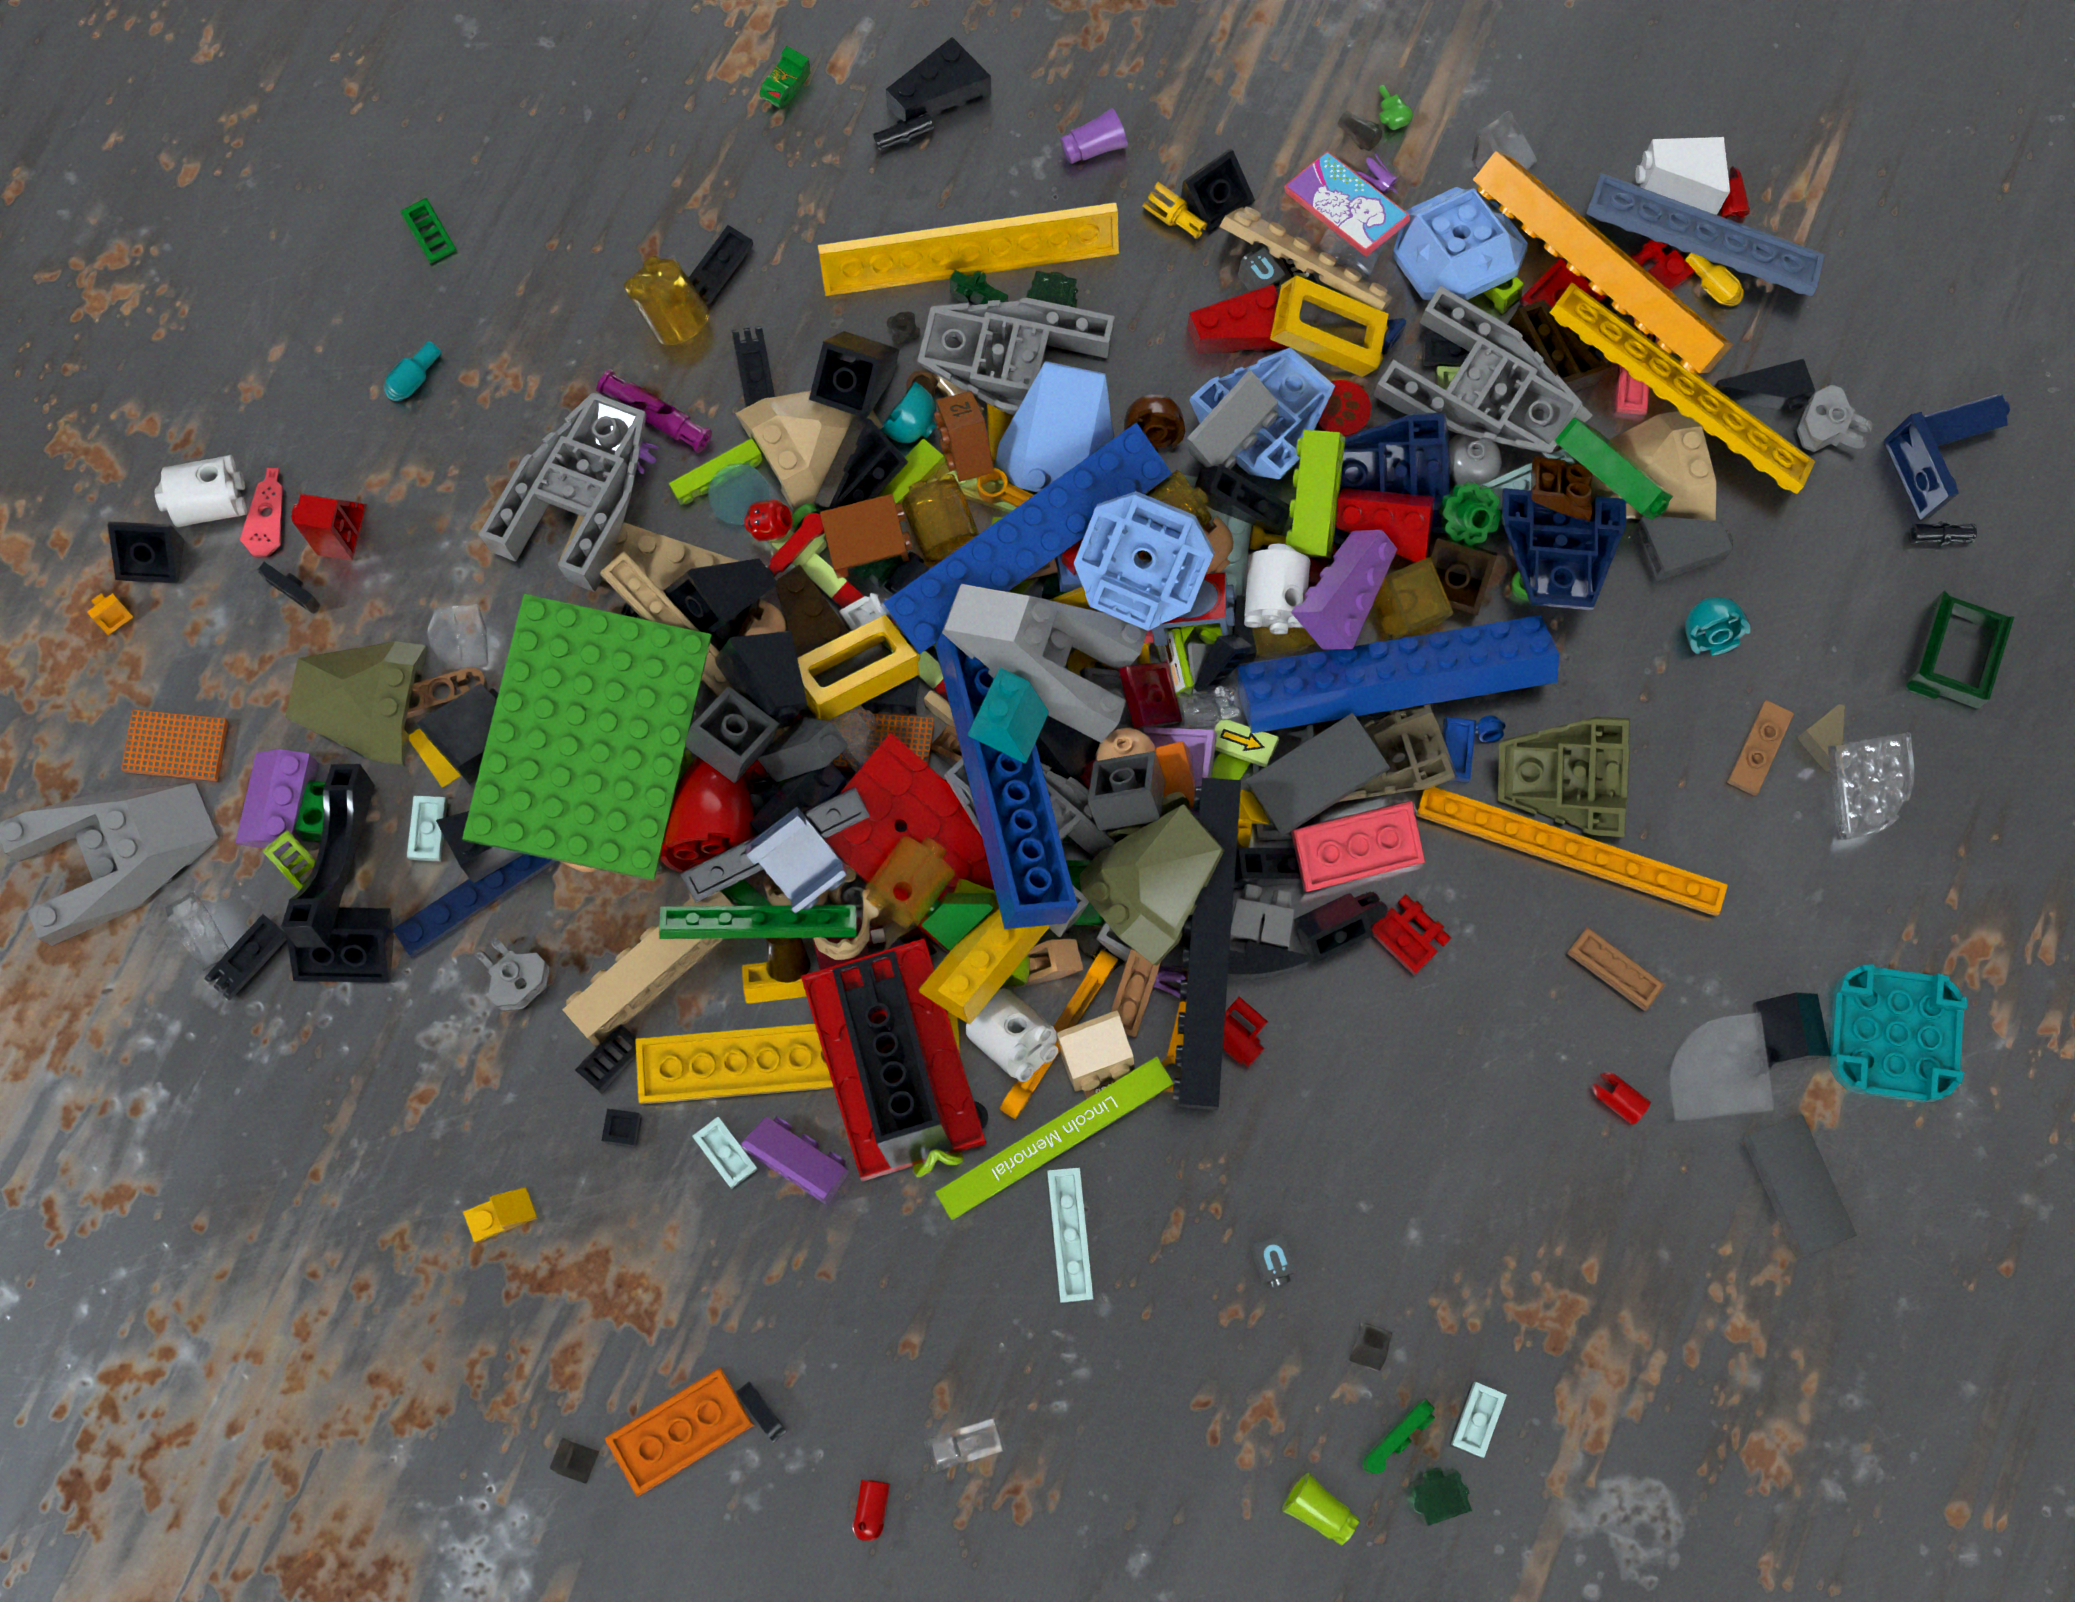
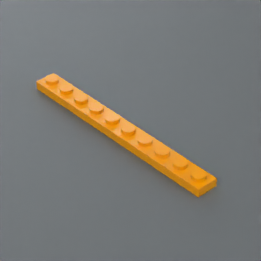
M1437 787L1423 789L1415 816L1713 916L1720 914L1728 884Z

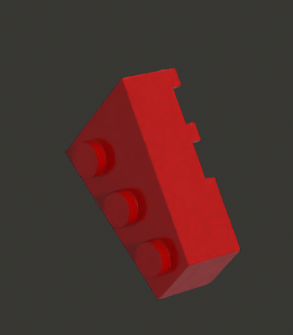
M1274 284L1190 312L1187 329L1197 353H1235L1236 350L1264 352L1266 349L1285 350L1290 348L1270 340L1279 299Z
M1343 488L1338 497L1336 528L1350 534L1352 531L1383 530L1396 546L1397 551L1395 554L1425 566L1429 557L1435 497Z
M300 494L298 504L293 506L291 518L293 524L317 555L353 561L367 504Z

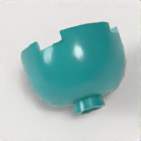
M916 381L905 392L907 395L896 404L880 429L884 434L897 442L911 443L921 436L927 438L936 427V423L933 421V413L937 412L936 403L932 395Z
M1708 597L1701 600L1689 612L1685 623L1688 643L1696 654L1711 650V656L1726 653L1741 644L1739 639L1745 633L1749 634L1751 632L1749 620L1743 609L1735 601L1725 597Z

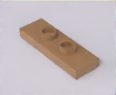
M1767 700L1762 703L1728 778V784L1754 796L1759 793L1794 715L1793 712Z
M1588 927L1585 928L1567 952L1568 955L1644 1011L1650 1007L1665 986L1663 982Z

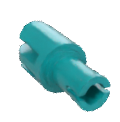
M427 341L412 358H403L389 372L385 379L384 391L387 397L393 401H402L404 398L411 396L426 380L425 371L441 356V350L434 343Z

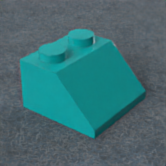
M1000 667L967 736L1026 764L1049 711L1029 681Z

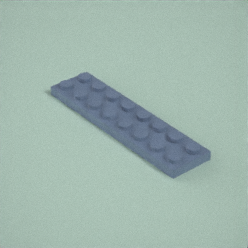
M1600 174L1586 212L1587 215L1594 217L1598 221L1617 225L1628 232H1636L1647 236L1653 241L1677 247L1683 252H1691L1702 256L1710 262L1732 267L1740 273H1748L1762 278L1768 283H1776L1791 289L1795 293L1813 297L1818 287L1825 254L1611 176Z

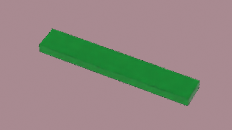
M791 905L660 907L659 939L856 937V905H814L808 910L802 908L796 914L792 911Z

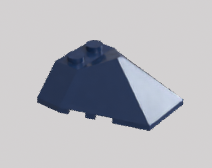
M1445 412L1412 413L1345 437L1339 495L1343 488L1435 497L1431 533H1446L1441 528L1445 518L1439 514L1443 497L1450 494L1449 432Z
M1503 488L1502 521L1530 605L1583 610L1594 609L1618 544L1626 528V501L1624 499L1595 496L1591 506V519L1586 521L1535 503L1531 500V490Z

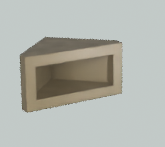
M1842 704L1833 708L1797 738L1820 766L1830 773L1842 765L1845 705Z

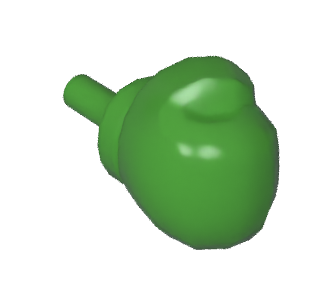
M1381 85L1378 88L1384 98L1381 102L1383 111L1378 114L1381 123L1386 124L1392 130L1408 125L1413 119L1412 109L1405 104L1398 94L1391 96L1385 85Z

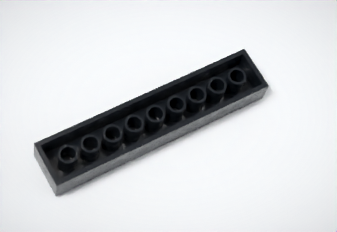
M1202 777V786H1195L1194 810L1200 811L1199 818L1197 819L1222 846L1224 852L1207 887L1203 886L1195 902L1197 907L1193 915H1189L1185 922V938H1191L1190 947L1183 948L1182 970H1188V980L1181 979L1180 1002H1186V1012H1179L1178 1034H1183L1184 1040L1183 1045L1176 1046L1175 1067L1182 1068L1181 1078H1174L1173 1099L1179 1100V1107L1218 1110L1241 780Z

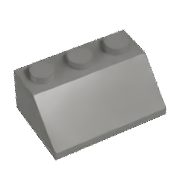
M1251 370L1239 380L1187 437L1190 455L1206 468L1221 464L1231 469L1237 462L1235 457L1242 449L1247 451L1258 438L1256 434L1263 426L1268 428L1278 417V401Z

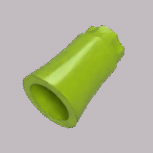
M1309 1472L1304 1474L1296 1483L1282 1507L1283 1512L1301 1520L1329 1540L1333 1539L1341 1546L1350 1539L1360 1522V1519L1350 1512V1508L1327 1491Z

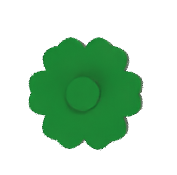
M1472 481L1457 484L1454 487L1453 495H1445L1439 508V514L1445 518L1441 524L1442 530L1454 541L1462 540L1468 545L1484 542L1487 539V532H1494L1498 529L1499 521L1502 517V513L1496 509L1500 501L1499 497L1494 494L1491 488L1485 485L1478 486Z

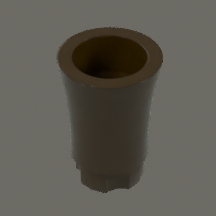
M765 938L767 944L766 970L772 979L789 983L801 979L802 975L808 973L811 961L805 950L802 938Z

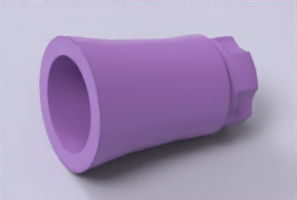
M1113 108L1092 121L1071 130L1069 134L1060 138L1065 155L1071 164L1080 160L1083 162L1112 150L1128 147L1124 129Z

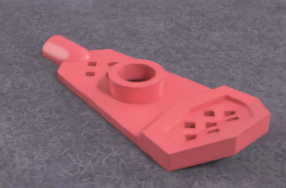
M267 467L265 480L257 484L240 537V541L253 557L269 558L281 546L283 486L277 482L279 468ZM265 508L272 509V513L268 517L262 516V511Z

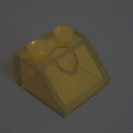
M1425 558L1386 575L1373 602L1388 641L1425 635L1454 614L1431 558Z

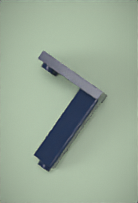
M2003 394L1923 416L1922 412L1911 414L1883 440L1920 520L1930 518L1959 494L1956 481L1951 476L1938 446L2007 426V415L2010 412V406Z

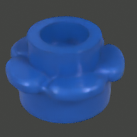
M1485 716L1476 724L1475 733L1479 735V739L1482 742H1495L1503 738V730L1506 725L1505 722L1496 716Z

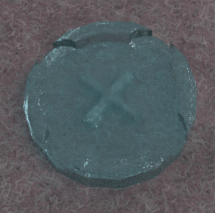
M732 464L719 470L712 478L708 489L709 505L715 515L724 522L734 525L744 524V518L753 503L769 500L770 498L769 487L765 478L754 467L745 464Z

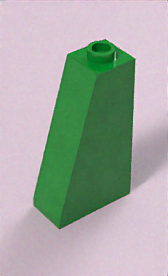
M1574 417L1554 440L1643 516L1654 520L1655 517L1662 515L1668 508L1669 501L1673 496L1595 428Z

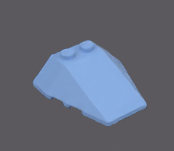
M1287 348L1258 360L1257 364L1247 368H1243V366L1237 368L1232 374L1222 378L1218 376L1210 379L1189 399L1197 419L1201 423L1239 380L1251 370L1278 401V417L1268 428L1263 426L1256 434L1258 436L1256 442L1247 451L1242 449L1235 457L1237 459L1236 463L1249 475L1281 479L1300 461V457L1297 456L1298 439L1303 438V430L1315 429L1334 390L1335 385L1292 348Z
M1045 361L999 442L994 468L1003 471L1007 476L1008 482L1018 488L1039 492L1113 440L1115 437L1114 430L1112 429L1106 374Z

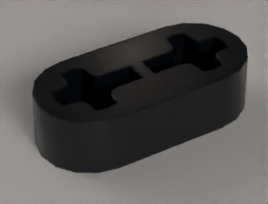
M750 1381L736 1391L739 1398L773 1443L787 1433L782 1423Z

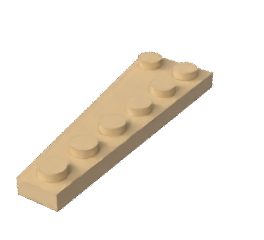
M1241 207L1224 217L1220 225L1221 228L1251 244L1258 242L1267 245L1270 250L1269 254L1277 258L1293 259L1295 268L1303 272L1319 273L1321 282L1341 291L1345 295L1381 311L1385 310L1390 304L1393 297L1387 294L1388 291L1385 287L1374 282L1368 283L1361 278L1362 275L1357 270L1350 267L1343 268L1336 263L1337 260L1330 254L1325 252L1318 253L1310 248L1311 244L1300 237L1293 238L1285 233L1286 229L1275 222L1268 223L1260 218L1261 214L1255 209Z

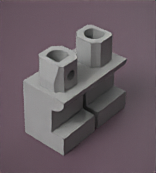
M1246 884L1241 897L1237 899L1234 907L1230 942L1245 945L1247 941L1256 943L1261 919L1263 918L1259 944L1287 950L1289 948L1294 909H1290L1291 893L1274 890L1270 905L1259 902L1261 887Z

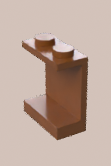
M893 494L820 512L833 569L838 579L850 576L848 568L899 555L902 556L904 562L909 561L907 551L913 549L909 532L902 531L900 522L906 520L902 503H895Z

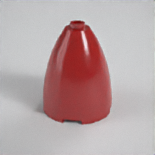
M697 756L692 761L676 788L664 835L660 859L667 867L681 873L757 835V831L749 823L755 817L743 775L734 783Z

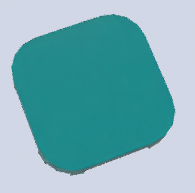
M1867 964L1844 974L1836 983L1832 1001L1829 1045L1831 1056L1829 1057V1064L1836 1081L1845 1089L1858 1094L1922 1103L1936 1102L1951 1095L1958 1085L1962 1084L1965 1073L1961 1071L1963 1017L1964 1011L1968 1009L1967 996H1962L1958 987L1949 980L1950 977L1940 973L1928 975L1874 967L1875 964Z

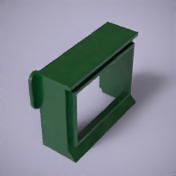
M1944 590L1932 602L1931 607L1936 608L1918 670L1909 677L1906 688L1912 693L1932 700L1937 699L1941 695L1979 709L1990 700L2014 616L2008 617L1954 598ZM1951 614L1995 631L1978 688L1933 672Z

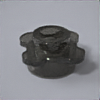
M910 311L900 312L895 316L889 317L887 320V327L892 330V340L896 344H901L909 338L917 339L921 334L920 328L916 327L915 315ZM901 326H906L907 328L902 330Z

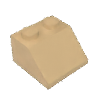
M1118 1010L1057 1032L1061 1059L1075 1092L1095 1089L1101 1082L1112 1078L1115 1080L1120 1079L1135 1070L1133 1054Z

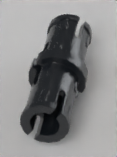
M925 112L904 122L902 119L896 121V125L873 133L877 148L879 151H882L901 142L905 144L911 142V138L933 131L934 126L928 112Z
M1940 521L1938 524H1912V528H1910V540L1912 543H1938L1940 546H1946L1954 542L1974 543L1977 537V528L1974 523L1949 524L1948 521Z

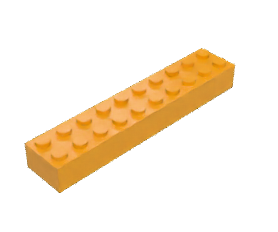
M1495 151L1474 177L1473 181L1479 185L1476 190L1488 200L1498 201L1501 204L1498 209L1510 219L1515 218L1523 222L1524 224L1521 228L1534 239L1535 237L1540 240L1543 239L1546 242L1543 247L1556 258L1558 256L1565 258L1568 261L1566 267L1579 277L1582 275L1590 279L1591 282L1588 285L1601 296L1603 294L1607 297L1610 296L1614 300L1611 305L1623 315H1632L1637 319L1634 325L1647 335L1650 333L1659 338L1657 344L1669 354L1677 353L1682 358L1680 364L1692 374L1695 372L1709 373L1734 345L1510 155Z

